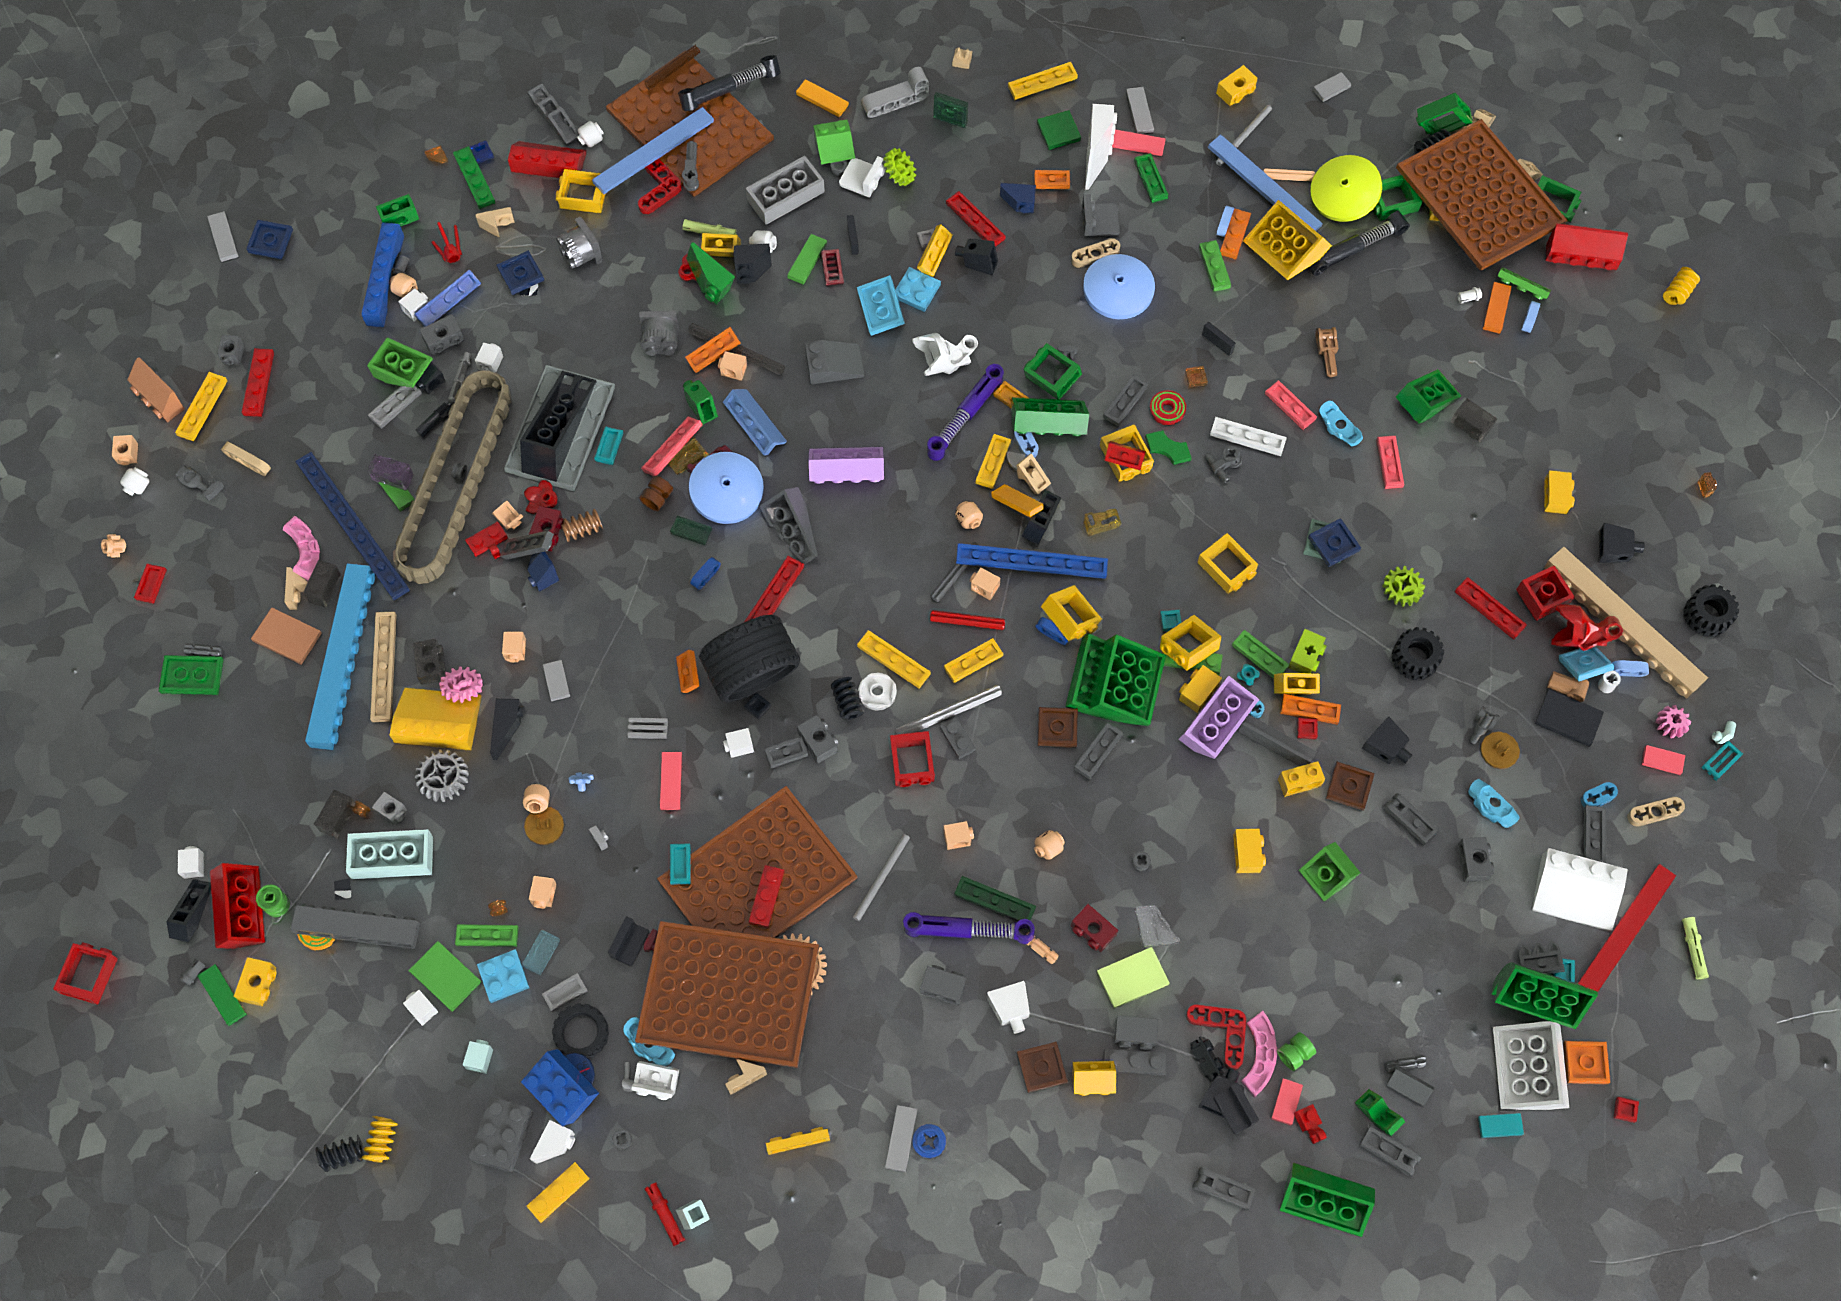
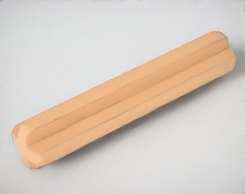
M1265 168L1263 171L1271 179L1312 181L1315 175V171Z

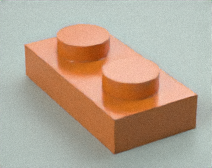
M1035 170L1034 185H1036V189H1070V170Z
M687 650L676 657L682 693H689L699 687L695 653L692 650Z

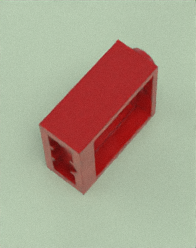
M929 731L890 735L895 786L909 787L912 784L928 785L934 782L935 774ZM925 745L928 771L900 774L897 749Z
M82 942L81 945L73 943L53 990L59 994L98 1005L118 958L113 956V951L100 948V950L93 949V945ZM83 954L105 960L92 992L70 986Z

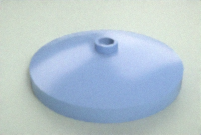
M1123 254L1107 255L1095 261L1088 268L1083 283L1085 299L1092 309L1112 319H1128L1139 315L1150 305L1155 291L1154 278L1149 268L1140 260Z
M719 452L711 454L695 466L690 476L689 495L693 506L702 516L716 523L733 524L747 519L757 510L763 497L764 485L760 471L752 461L737 453Z

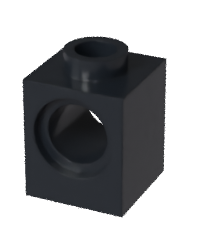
M431 361L417 381L416 386L421 391L424 389L427 394H430L446 381L443 373Z

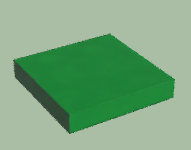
M1070 110L1037 119V125L1048 150L1081 141V135Z

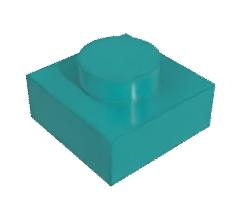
M1180 610L1160 612L1163 632L1170 631L1182 623Z

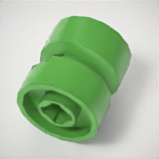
M265 885L256 895L258 906L271 917H280L289 909L290 900L288 896L276 885Z
M1298 1032L1290 1039V1044L1285 1043L1277 1049V1054L1290 1070L1295 1071L1303 1065V1060L1307 1061L1316 1054V1049L1303 1033Z

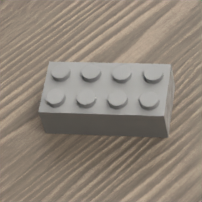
M806 156L797 159L745 188L748 203L765 225L825 192L824 179Z

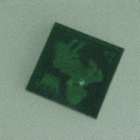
M936 92L934 95L933 117L966 128L968 123V102Z

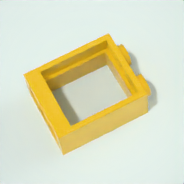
M564 169L563 176H560L559 179L560 189L556 191V201H558L560 209L602 213L606 193L603 194L597 187L595 188L593 200L567 197L570 183L595 186L592 179L601 173Z
M1135 424L1101 437L1100 448L1105 456L1110 441L1118 444L1132 441L1136 449L1146 451L1141 470L1133 468L1121 470L1119 464L1108 462L1118 482L1128 481L1135 475L1140 473L1146 474L1152 469L1154 460Z
M1228 533L1202 552L1197 562L1227 594L1233 590L1237 591L1240 589L1246 579L1251 580L1257 574L1256 569L1258 567V563ZM1227 548L1247 567L1232 580L1212 562L1215 557Z
M1075 585L1050 594L1041 606L1068 641L1075 638L1080 639L1087 633H1094L1098 629L1097 625L1102 620ZM1069 603L1083 620V623L1077 625L1062 605Z
M1192 615L1161 636L1160 650L1188 671L1219 650L1222 636L1197 616ZM1187 633L1202 643V645L1190 653L1175 642Z

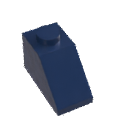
M1001 183L1000 197L1016 212L1034 213L1036 185Z

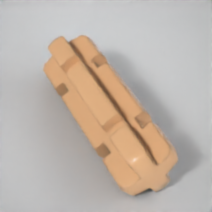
M1035 935L1034 939L1027 944L1028 946L1031 945V948L1040 956L1046 957L1050 964L1055 963L1059 955L1053 950L1050 951V947L1040 939H1035Z

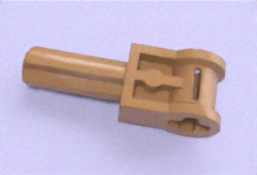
M1335 327L1323 330L1316 328L1315 337L1318 354L1324 355L1326 374L1332 378L1337 376L1335 354H1337L1339 349L1337 331Z

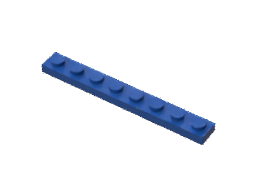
M958 543L956 564L1106 579L1108 559Z

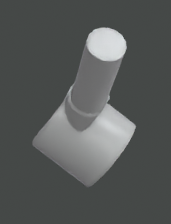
M625 1062L622 1087L624 1091L633 1092L631 1086L634 1080L629 1079L630 1063Z

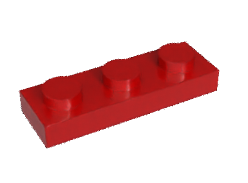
M764 866L749 918V924L769 929L784 876V869Z

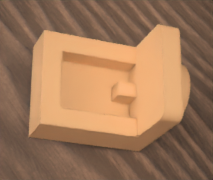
M508 501L504 502L492 513L506 530L509 528L514 530L522 523L520 519L523 515H519Z

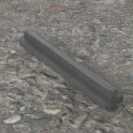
M973 542L971 545H979V544L976 543V542ZM955 564L931 593V599L939 602L968 565Z

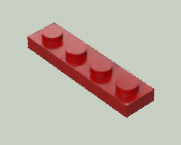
M254 348L242 408L244 416L262 417L274 357L272 349Z

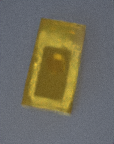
M694 437L681 448L668 464L678 475L687 469L686 466L688 464H696L705 458L708 452Z

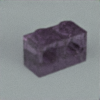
M374 454L367 469L372 480L403 490H407L414 475L409 464Z

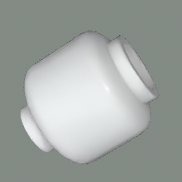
M588 121L578 128L579 136L577 138L582 145L586 144L588 147H593L602 141L604 133L597 122Z
M756 230L749 238V245L769 243L770 253L777 245L776 236L771 231Z
M136 467L134 469L129 468L120 480L121 485L124 486L123 491L132 496L134 493L142 494L149 484L148 474Z

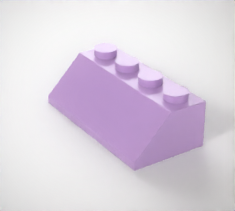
M883 447L809 449V481L820 484L825 481L841 483L851 480V482L858 483L862 480H869L870 482L884 480Z
M1228 676L1216 689L1179 740L1194 752L1215 759L1259 699Z

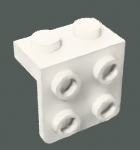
M877 156L874 164L857 158L851 159L839 180V185L870 198L872 192L878 186L879 179L886 170V167L883 165V158Z

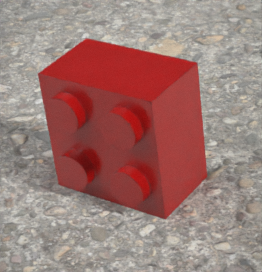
M1555 566L1522 580L1516 589L1536 621L1556 612L1555 605L1570 604L1575 597Z

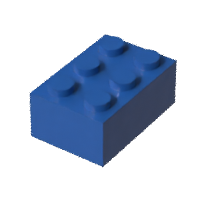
M559 1049L547 1051L521 1081L561 1126L574 1123L599 1094Z

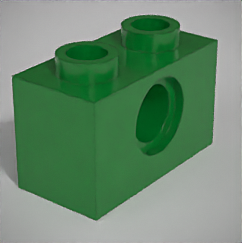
M409 194L376 206L382 223H394L404 226L419 220L416 208Z

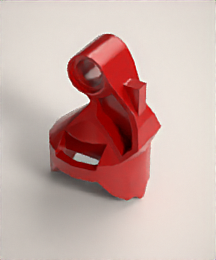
M1555 605V610L1560 612V615L1567 620V627L1551 639V645L1578 647L1582 651H1586L1595 646H1607V642L1619 638L1623 633L1622 625L1615 616H1608L1597 624L1589 618L1580 605ZM1613 625L1617 626V627H1616L1615 629H1613V630H1610V629H1609L1610 626H1613Z

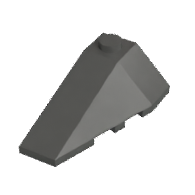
M798 487L784 489L760 505L766 522L770 527L776 529L779 533L778 536L781 540L784 539L787 542L789 549L801 563L806 564L818 556L807 506Z

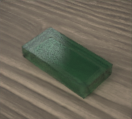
M677 515L670 533L706 545L712 532V527Z

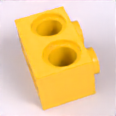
M1319 761L1282 771L1278 777L1284 797L1321 787L1325 780Z

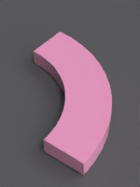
M294 516L284 525L283 531L292 537L299 550V561L294 566L293 572L309 581L318 567L319 545L311 534L310 528Z
M1261 1011L1246 1023L1254 1037L1256 1054L1250 1072L1241 1082L1254 1098L1269 1082L1277 1060L1275 1032L1264 1011Z

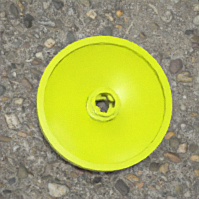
M1344 155L1333 158L1323 164L1313 177L1310 190L1312 201L1318 212L1330 220L1338 222L1357 220L1368 214L1377 205L1381 197L1382 180L1380 173L1372 162L1360 156Z

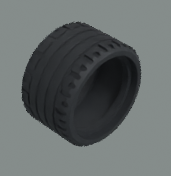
M772 614L748 620L725 631L708 642L699 654V659L705 672L708 674L709 680L712 682L714 690H716L719 699L725 702L737 701L770 687L796 670L801 660L793 643H791L789 635H787L780 617Z

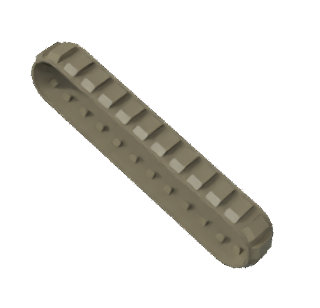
M480 370L470 374L462 382V386L458 389L454 398L455 403L451 405L448 413L449 418L443 425L442 435L438 437L435 452H432L429 459V467L425 469L422 484L418 486L415 494L416 499L412 501L409 516L405 518L402 526L403 531L399 534L395 543L396 549L393 551V561L400 575L409 582L414 581L417 584L434 581L445 571L446 564L450 562L452 548L457 544L459 539L458 533L462 531L465 524L464 518L469 514L472 506L471 500L476 496L478 491L477 485L482 481L485 473L484 468L487 467L491 458L490 452L495 448L497 443L496 437L500 435L503 428L502 422L506 419L510 410L508 406L511 403L509 386L506 384L505 379L496 372ZM492 387L500 390L498 392L499 399L435 558L427 566L421 568H413L410 565L405 566L408 551L470 398L482 388Z

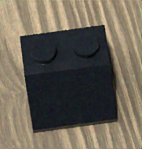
M769 243L734 246L737 283L749 284L756 282L772 266Z

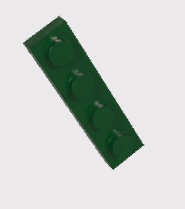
M964 876L961 877L954 893L956 897L1017 922L1021 919L1031 921L1036 906Z

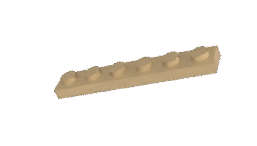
M376 612L371 722H392L397 617L395 612Z

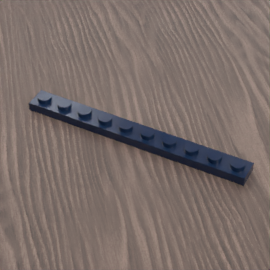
M309 452L295 462L370 566L393 601L409 592L410 590L313 453Z

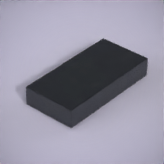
M847 215L852 255H857L859 248L855 220L853 215Z
M1207 322L1204 325L1202 335L1230 356L1234 351L1236 342L1213 324Z

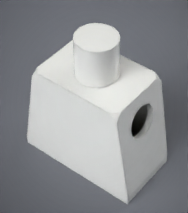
M1022 981L987 992V1000L1001 1026L1011 1024L1014 1034L1024 1031L1025 1027L1022 1020L1028 1018L1030 1014L1025 982Z

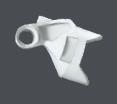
M938 333L918 336L912 339L914 346L925 353L929 366L924 372L925 376L942 372L951 374L960 366L970 364L969 356L978 346L977 339L972 335H966L957 346L945 340Z

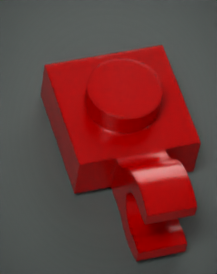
M1313 1104L1294 1112L1302 1132L1308 1131L1313 1144L1327 1138L1324 1130L1318 1126L1322 1124V1121Z

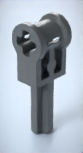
M693 141L687 143L685 170L682 172L683 185L688 191H695L699 187L696 165L697 143Z

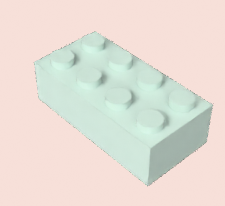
M428 829L348 834L346 873L351 879L432 875L433 836Z

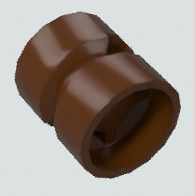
M653 476L648 483L649 488L644 489L639 499L648 508L659 511L665 503L664 499H667L674 489L665 479Z

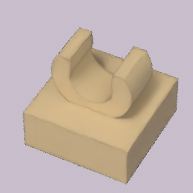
M956 48L952 66L969 69L972 51Z

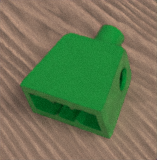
M686 381L683 384L685 397L697 419L704 425L717 418L718 415L713 397L701 381Z

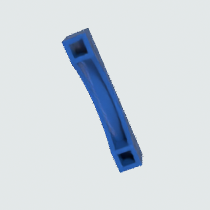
M382 223L361 313L366 326L384 327L391 272L395 259L401 251L404 239L400 224Z

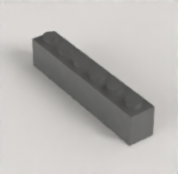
M303 904L302 906L296 905L291 930L294 934L416 949L420 924L413 917L399 919L391 914L376 916L375 913L368 911L360 914L355 913L351 909L336 911L335 908L323 906V909L315 908L311 904Z

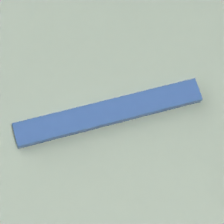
M703 107L592 179L593 184L603 194L607 193L713 123L714 118Z
M1221 134L1209 144L1208 148L1272 205L1279 200L1315 231L1322 226V222Z

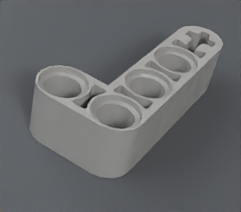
M915 67L909 71L908 81L868 94L861 99V104L869 118L880 116L926 99L929 95V81L923 69Z

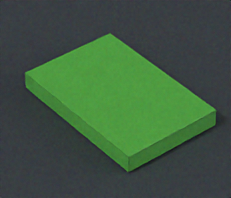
M439 941L408 970L452 1012L481 983Z

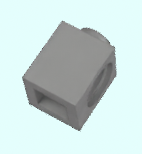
M383 792L372 807L376 814L394 826L404 819L407 811L401 802ZM390 807H395L393 812L387 813Z

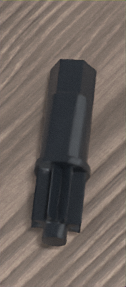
M450 402L441 404L415 429L421 437H424L448 415L452 404Z

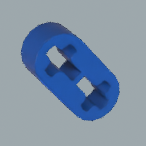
M713 557L708 559L693 576L690 584L698 590L702 589L719 570L721 563Z
M1041 617L1035 625L1036 628L1054 641L1066 645L1068 640L1058 627L1049 619Z

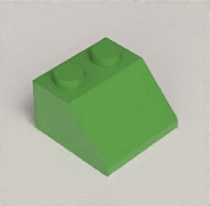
M848 120L813 125L815 143L821 165L855 159Z
M1336 842L1325 846L1299 869L1323 901H1326L1347 886L1361 873Z

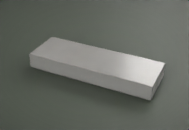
M1144 88L1126 89L1136 133H1153L1154 127Z
M225 211L207 216L221 262L239 257Z
M415 385L413 388L400 386L368 414L369 419L382 429L422 394L421 390Z
M897 1105L885 1169L906 1172L918 1109Z

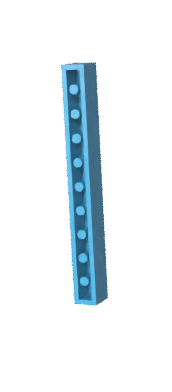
M346 565L305 740L310 748L333 750L334 744L338 742L339 735L337 731L343 721L342 709L347 704L346 692L351 686L350 675L355 669L354 657L359 651L358 640L359 636L361 637L363 634L362 622L367 616L366 605L371 599V584H374L375 574L370 566Z

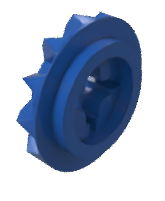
M926 1124L915 1131L913 1147L915 1152L921 1157L931 1159L939 1156L945 1149L946 1137L938 1126ZM924 1134L928 1138L936 1137L933 1141L934 1149L930 1145L923 1146L926 1142Z

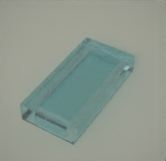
M541 930L522 967L541 976L560 938Z

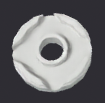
M871 673L860 682L858 693L860 701L865 707L878 711L884 710L893 704L897 690L896 684L888 675ZM878 687L883 690V693L881 695H874L872 690Z

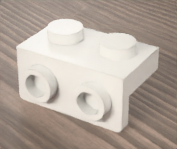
M639 1061L631 1090L636 1091L638 1095H656V1098L661 1100L672 1098L676 1091L679 1069Z

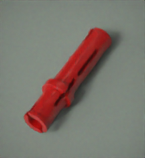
M655 1182L650 1187L647 1186L645 1191L653 1204L652 1209L653 1211L656 1210L672 1245L676 1246L680 1242L685 1241V1238L667 1205V1199H664L657 1186V1182Z

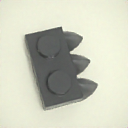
M1553 940L1550 941L1547 952L1540 943H1536L1534 946L1533 954L1525 945H1522L1520 948L1519 958L1522 966L1546 974L1565 972L1560 947Z

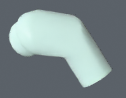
M1728 721L1724 732H1714L1712 739L1715 743L1723 744L1732 739L1736 723Z

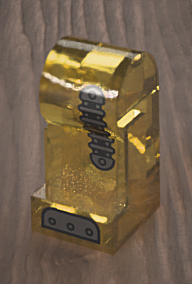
M1109 509L1095 514L1093 512L1086 513L1083 521L1088 536L1113 530L1121 526V520L1116 509Z

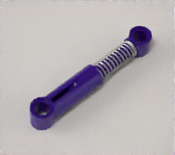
M991 364L986 368V373L957 407V412L944 429L940 431V434L928 440L927 455L930 459L938 461L944 458L945 450L955 437L954 435H957L956 433L966 424V421L974 417L994 390L1003 383L1004 370L1000 365Z
M910 912L906 914L903 920L904 931L910 937L925 935L972 938L975 935L977 937L979 935L986 937L987 935V937L994 936L996 938L998 936L1000 938L1002 936L1004 938L1005 936V938H1013L1021 944H1028L1034 939L1035 935L1034 924L1028 919H1021L1012 924H1006V922L1004 924L1002 922L1001 924L999 922L992 924V922L988 923V921L986 923L984 921L983 923L981 921L979 923L977 921L974 922L973 918L929 916ZM912 921L919 923L916 928L908 926ZM1022 928H1026L1030 933L1022 935L1019 931Z

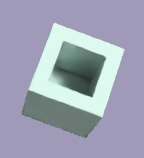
M483 1040L469 1042L463 1066L467 1070L487 1073L493 1049L488 1045V1042Z
M693 1200L676 1209L684 1230L693 1229L710 1219L701 1200Z

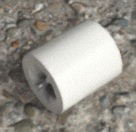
M1613 670L1604 673L1598 681V688L1604 693H1611L1620 683V675Z

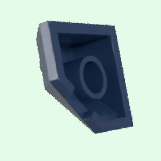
M545 551L531 555L527 568L530 576L527 579L532 587L536 586L540 592L559 581L555 567Z

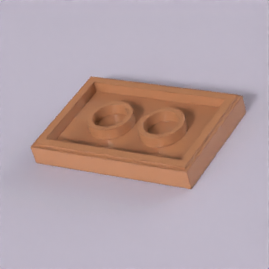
M271 608L251 640L302 665L322 632Z

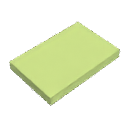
M1152 947L1097 970L1100 981L1114 1009L1170 984Z

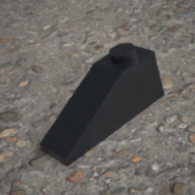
M1046 489L1044 490L1039 502L1043 503V510L1030 518L1022 537L1037 545L1039 544L1061 497Z
M496 698L490 755L493 760H498L518 729L521 717L525 715V707L522 706L519 699Z
M192 880L166 921L169 938L185 942L190 941L199 925L211 892L210 882Z

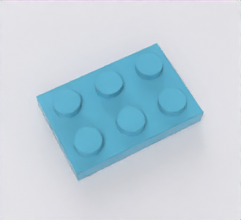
M890 275L857 287L871 336L905 324Z

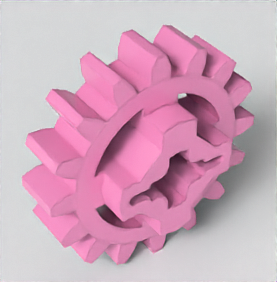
M459 667L458 670L452 668L451 673L445 672V677H441L439 685L442 696H446V700L452 698L454 703L457 700L463 703L464 699L471 701L472 696L478 697L477 692H482L481 687H483L481 675L480 673L477 674L475 669L470 671L469 667L465 670H462V667Z

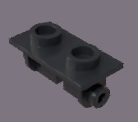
M1200 1036L1198 1037L1200 1042L1198 1040L1191 1042L1192 1047L1190 1049L1196 1060L1199 1061L1203 1058L1206 1060L1199 1064L1205 1077L1213 1080L1216 1078V1073L1223 1075L1222 1069L1224 1065L1219 1057H1215L1212 1051L1214 1046L1211 1041Z

